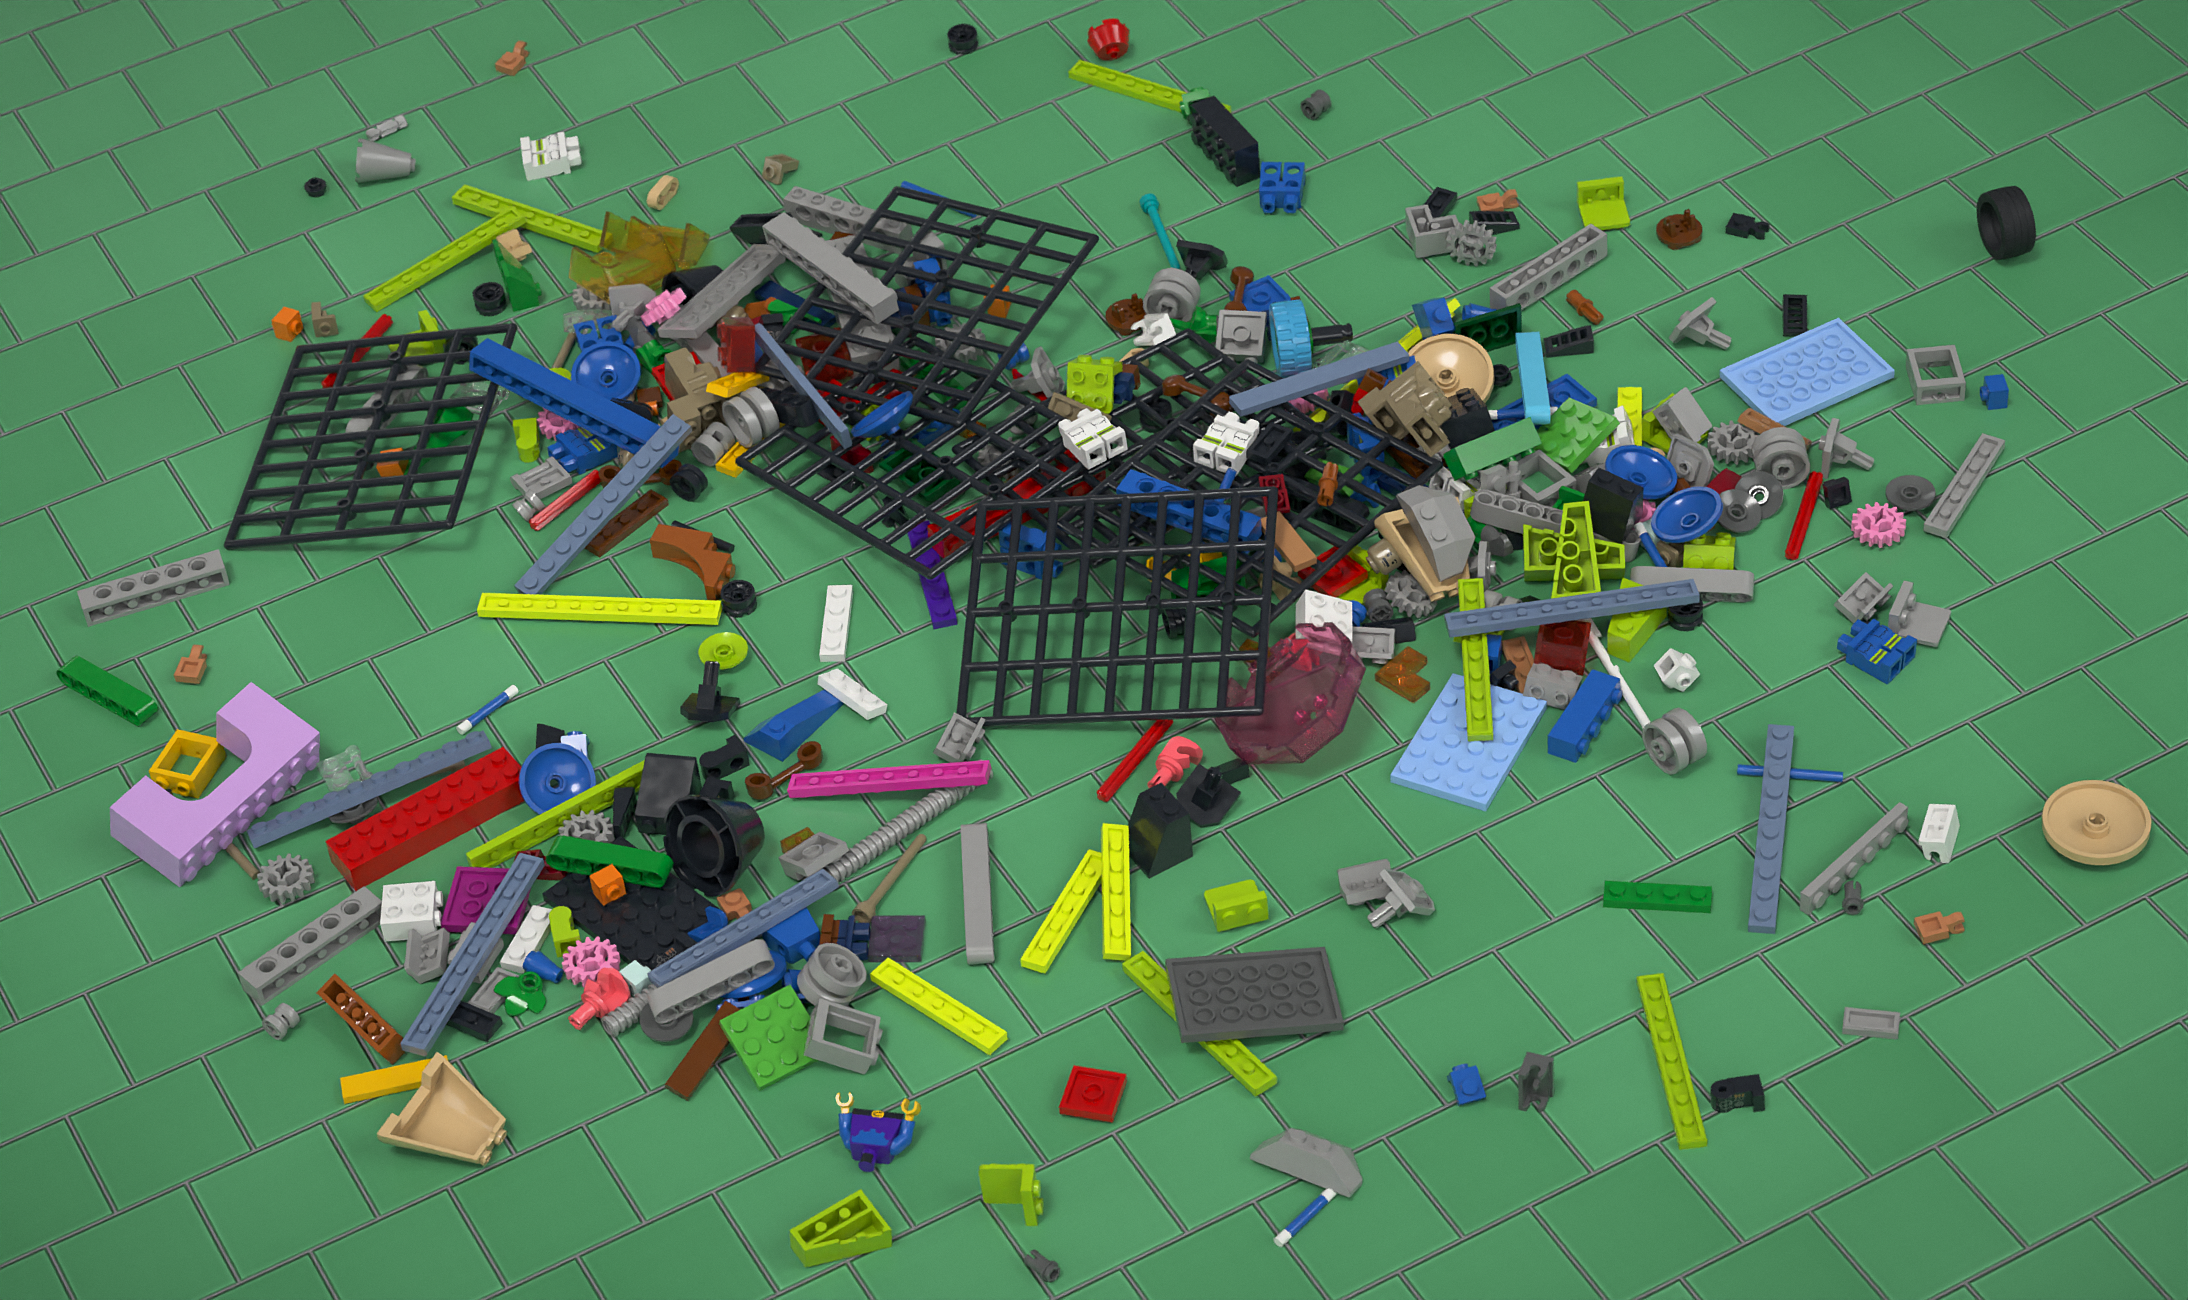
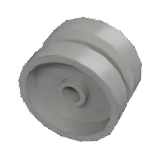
M1175 268L1160 270L1154 275L1143 299V308L1146 315L1168 313L1169 318L1185 322L1189 321L1200 298V286L1196 279L1183 270Z
M755 386L741 392L739 397L730 398L722 405V414L727 427L732 431L735 439L746 448L756 445L761 441L762 437L766 438L780 428L779 419L771 401Z
M1787 427L1772 428L1761 433L1752 444V458L1755 463V471H1764L1772 474L1779 480L1783 489L1799 485L1810 472L1809 457L1806 453L1807 449L1802 435L1796 430Z
M1679 707L1663 714L1661 718L1646 724L1642 730V739L1650 758L1657 767L1667 774L1673 775L1680 772L1688 764L1702 759L1707 753V743L1700 725L1692 715Z
M824 943L816 948L809 961L798 974L797 984L800 992L814 1005L821 998L847 1007L865 982L866 970L861 960L847 948L838 944Z

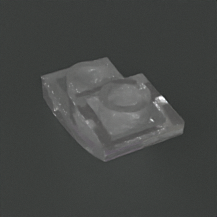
M585 309L565 313L563 315L564 332L575 334L573 324L594 320L596 330H598L596 319L612 316V310ZM607 323L602 328L611 329L612 323ZM588 328L582 329L580 333L587 334Z

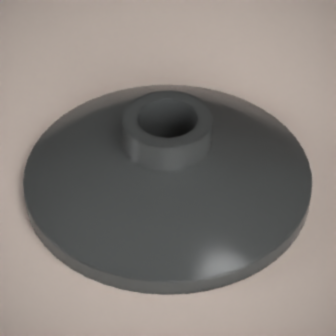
M1750 472L1743 476L1735 487L1737 490L1749 493L1754 498L1759 493L1764 495L1763 500L1758 501L1762 511L1761 519L1771 517L1782 505L1784 497L1782 485L1775 476L1768 472Z
M1903 475L1894 478L1888 483L1885 495L1893 506L1902 510L1916 511L1931 505L1935 499L1936 491L1933 484L1923 477Z
M1737 489L1726 490L1719 494L1723 502V511L1717 522L1722 527L1736 533L1749 532L1757 527L1761 520L1762 511L1758 501L1752 495Z
M376 797L330 816L329 820L333 823H360L377 806L378 800Z
M649 1003L643 1007L640 1013L642 1031L650 1039L659 1042H670L681 1038L690 1030L693 1023V1011L671 1021L670 1024L656 1022Z

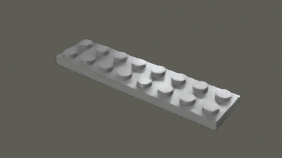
M753 244L657 329L659 336L672 340L679 338L695 340L700 338L708 328L714 326V323L719 318L725 316L726 312L737 305L738 301L748 295L756 285L762 283V280L767 275L773 273L777 266L784 263L786 257L769 244Z

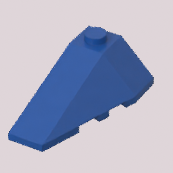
M824 689L759 723L743 738L744 742L783 762L845 703Z

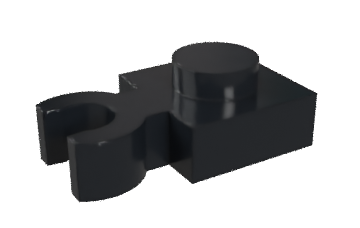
M1733 213L1726 225L1725 234L1746 239L1749 235H1753L1758 240H1764L1765 232H1769V223H1756L1754 217Z

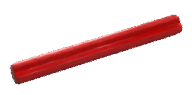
M382 314L361 339L381 337L393 324L392 317ZM371 347L357 348L352 362H359ZM337 373L328 374L321 382L322 388L333 387Z
M1813 471L1810 473L1785 550V557L1788 560H1796L1799 557L1823 482V474L1821 472Z
M1172 719L1155 720L1096 791L1099 800L1103 802L1110 800L1173 724Z

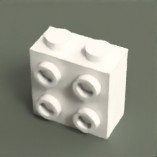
M1305 589L1296 603V644L1343 656L1352 642V602Z
M435 881L383 885L380 926L385 942L408 940V931L415 929L422 937L438 930L442 920L439 907H443L442 891L437 890Z

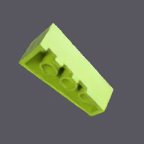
M1589 501L1564 503L1551 599L1601 592Z
M1523 524L1524 581L1554 580L1560 533L1545 528L1544 530L1532 528L1531 525ZM1594 539L1599 579L1624 578V545Z

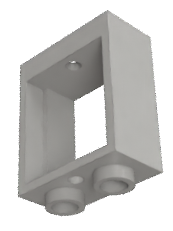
M1955 345L1907 349L1906 370L1916 405L1965 401L1966 381ZM1951 366L1954 376L1951 378L1922 380L1918 368Z
M1540 449L1517 461L1521 471V479L1518 481L1521 499L1553 507L1559 499V488L1561 486L1577 491V480ZM1540 471L1555 484L1536 493L1521 480ZM1509 482L1506 483L1507 489H1509Z
M819 998L811 1013L804 1056L866 1074L870 1065L874 1066L878 1059L879 1050L875 1048L880 1042L883 1031L879 1029L881 1017ZM825 1024L865 1036L862 1052L823 1040Z

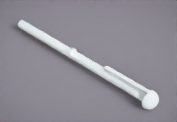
M1591 618L1576 620L1609 675L1620 678V690L1623 691L1622 696L1642 728H1644L1651 721L1622 677L1619 667L1617 665L1613 666L1609 654L1598 638L1602 637L1595 623Z

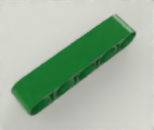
M75 655L56 671L59 680L65 686L136 726L142 725L158 711L156 702L149 695L80 656Z
M563 835L555 838L546 856L547 864L556 870L590 876L612 864L622 875L624 882L658 888L665 884L674 863L664 853Z

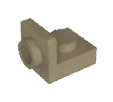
M785 154L765 157L762 178L777 185L781 184L783 173L798 169L799 160Z
M321 302L311 303L315 336L337 335L338 327L335 315H327L326 310L322 311Z
M1660 540L1657 543V550L1667 567L1681 568L1683 566L1684 543L1666 544Z

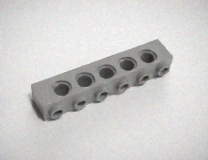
M797 186L783 199L785 212H790L792 217L796 218L801 225L831 234L839 231L857 235L875 212L873 209ZM881 218L871 231L908 241L913 237L910 224ZM866 239L863 241L864 244L896 254H900L903 251L902 248Z
M1589 224L1490 287V308L1498 310L1518 303L1521 305V310L1528 307L1606 257L1607 234L1594 225Z
M218 549L77 591L89 627L230 584Z
M365 886L351 894L345 900L239 971L238 975L243 990L259 1005L263 1006L379 926L382 901Z

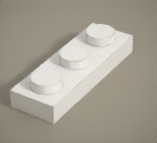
M839 669L819 675L818 685L865 719L869 720L886 713L887 704Z
M532 906L500 961L502 969L522 974L526 972L523 969V962L526 956L531 951L538 952L551 931L549 913L552 909Z

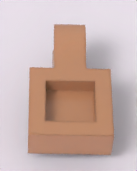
M519 40L514 46L513 53L507 51L495 63L496 71L515 76L526 64L525 58L529 55V51L524 50V47H526L527 43Z
M1515 189L1507 190L1502 196L1497 192L1476 197L1479 211H1504L1506 208L1518 207L1517 200L1512 199L1518 197Z
M193 645L189 658L181 657L174 673L176 682L200 683L207 667V655L202 653L203 645Z
M741 888L717 897L718 906L724 911L728 921L734 918L737 920L752 911L751 903Z
M1939 911L1914 918V926L1923 944L1949 938V932L1959 934L1965 931L1962 925L1965 919L1961 912H1955L1943 917Z

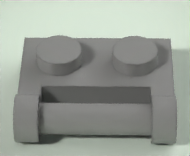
M552 456L545 459L544 463L520 475L515 474L510 477V481L515 489H518L523 495L531 489L539 499L573 483L571 475Z

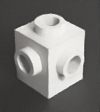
M1672 648L1653 665L1662 682L1668 688L1672 689L1674 687L1682 692L1700 675L1695 666L1696 661L1691 655L1687 653L1682 654Z

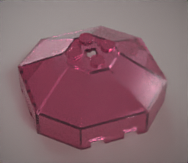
M1324 622L1323 627H1316L1313 623H1298L1295 628L1305 638L1291 640L1288 637L1285 639L1281 638L1269 648L1272 655L1267 658L1263 715L1214 718L1229 749L1240 759L1247 762V764H1303L1343 732L1366 668L1350 639L1333 622ZM1257 660L1251 662V666L1248 668L1251 676L1246 689L1232 677L1228 680L1227 707L1254 706ZM1312 712L1316 713V718L1314 720L1311 719Z

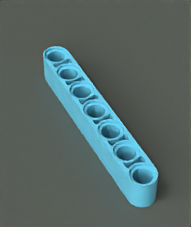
M1540 332L1515 333L1525 419L1531 417L1534 425L1550 424V403Z

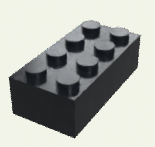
M1215 96L1191 104L1190 121L1193 129L1191 138L1194 144H1198L1203 150L1205 156L1211 158L1216 168H1220L1225 177L1231 180L1236 187L1260 178L1259 147L1256 139Z

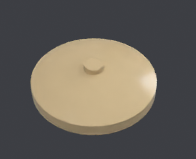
M1440 334L1419 342L1408 352L1410 356L1414 355L1415 361H1419L1447 398L1456 395V392L1460 389L1473 388L1484 403L1489 399L1494 387L1493 364L1486 350L1473 339L1458 334Z
M2084 780L2067 784L2056 790L2048 798L2042 813V830L2049 844L2063 856L2084 864L2112 865L2134 857L2145 847L2151 831V815L2143 800L2131 790L2108 781Z

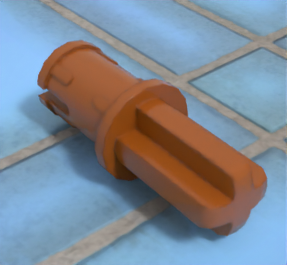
M1572 290L1567 294L1566 301L1577 310L1580 316L1584 315L1594 325H1598L1603 320V315L1593 307V302L1590 299L1584 298L1577 290Z
M1332 462L1326 463L1323 476L1319 479L1318 483L1320 490L1317 502L1322 506H1327V501L1329 506L1333 503L1334 491L1338 487L1336 479L1339 467Z

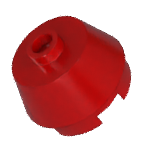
M1119 19L1102 20L1103 24L1095 29L1093 26L1090 27L1087 42L1101 60L1118 59L1128 51L1130 31L1125 24L1120 23Z

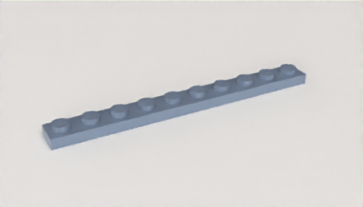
M672 414L514 585L515 589L521 594L542 595L692 432L691 426Z
M1694 579L1446 613L1444 614V622L1449 638L1699 603L1700 595Z
M1768 724L1748 932L1775 934L1794 726Z
M483 730L471 732L459 741L447 742L440 749L433 752H424L418 758L409 762H400L393 769L386 772H377L371 778L362 782H353L341 791L329 792L322 799L315 802H306L291 812H282L270 821L258 822L246 831L255 849L492 748Z
M519 853L400 1044L403 1051L427 1056L545 866L543 858Z

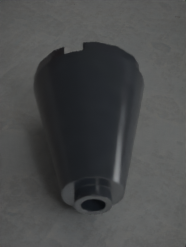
M709 265L671 272L664 276L662 280V293L665 290L671 293L677 288H681L686 298L678 305H685L723 270L717 265Z

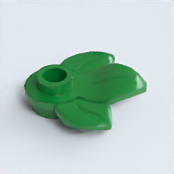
M528 971L519 977H505L494 987V993L506 998L505 1011L508 1016H519L527 1009L539 1014L545 1007L546 998L542 993L543 981L535 972ZM531 984L533 987H526L525 985Z

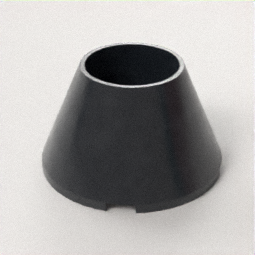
M687 795L673 802L664 818V823H667V835L663 836L666 854L674 862L673 870L684 883L692 889L703 892L704 896H718L733 888L764 844V827L759 815L749 804L742 801L702 795Z

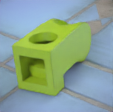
M537 418L513 420V429L520 460L525 463L536 461L540 455V431Z
M558 906L549 913L557 958L569 953V946L576 947L577 940L581 942L579 930L575 929L571 910L565 906Z

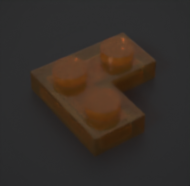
M1407 646L1375 673V681L1408 701L1415 703L1430 690V682L1417 675L1427 665V657Z

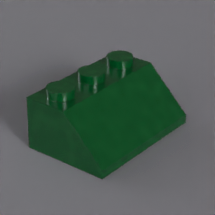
M1518 303L1453 323L1455 330L1452 334L1473 339L1486 352L1516 344L1515 333H1522L1521 305Z
M917 440L912 441V443L916 444L921 448L925 447ZM901 448L880 462L879 467L888 473L914 454ZM922 460L896 479L910 488L937 468ZM940 478L918 495L926 501L935 502L959 485L961 481L956 478L950 480ZM964 492L963 494H961L959 497H957L956 499H954L952 502H954L955 500H957L958 498H960L961 496H963V495L965 494V492Z

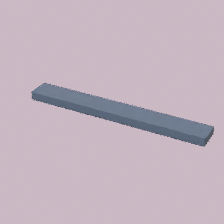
M762 324L754 325L752 328L757 344L796 391L801 395L811 398L818 417L844 449L852 446L847 426Z
M1397 341L1229 396V404L1242 417L1363 377L1368 368L1379 372L1409 362L1410 355Z
M821 869L648 972L649 981L658 988L737 949L839 888L837 880L824 869Z

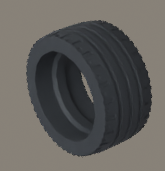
M2006 186L1981 194L1976 209L1977 223L1981 239L1988 253L1994 259L2000 260L2020 256L2033 250L2036 241L2035 219L2025 193L2017 186Z

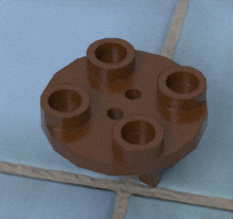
M1690 209L1684 210V214L1669 215L1661 219L1657 224L1656 235L1660 241L1668 245L1669 249L1679 250L1681 247L1689 246L1702 240V225L1695 218L1694 214L1691 215Z
M1137 293L1131 295V299H1123L1110 305L1106 311V322L1109 327L1119 331V334L1122 336H1128L1132 332L1141 330V327L1131 330V326L1145 318L1146 312L1143 308L1142 298L1138 299Z

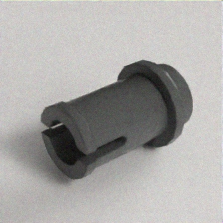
M1848 881L1844 885L1845 898L1842 901V907L1846 913L1856 915L1864 906V902L1861 899V884L1856 881L1854 889L1853 881Z
M1031 1250L1030 1253L1035 1258L1027 1254L1024 1261L1025 1265L1040 1274V1278L1043 1281H1055L1060 1274L1058 1263L1053 1260L1049 1261L1037 1250Z

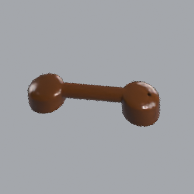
M1237 266L1232 269L1230 281L1236 285L1233 301L1227 303L1224 310L1247 311L1242 301L1245 285L1253 282L1254 273L1251 269L1244 266Z
M1171 375L1162 382V391L1165 396H1176L1186 391L1202 397L1209 391L1185 381L1182 375ZM1222 391L1211 401V403L1233 413V408L1229 404V395L1226 392Z
M671 460L663 468H660L659 473H653L644 484L662 482L670 486V478L682 466L681 462ZM614 465L602 467L599 470L601 486L605 488L621 469Z
M809 741L801 745L797 752L798 762L771 779L763 773L748 775L745 778V785L749 796L759 800L767 799L773 794V789L791 779L792 774H798L805 769L811 770L818 767L823 760L821 745L816 741Z

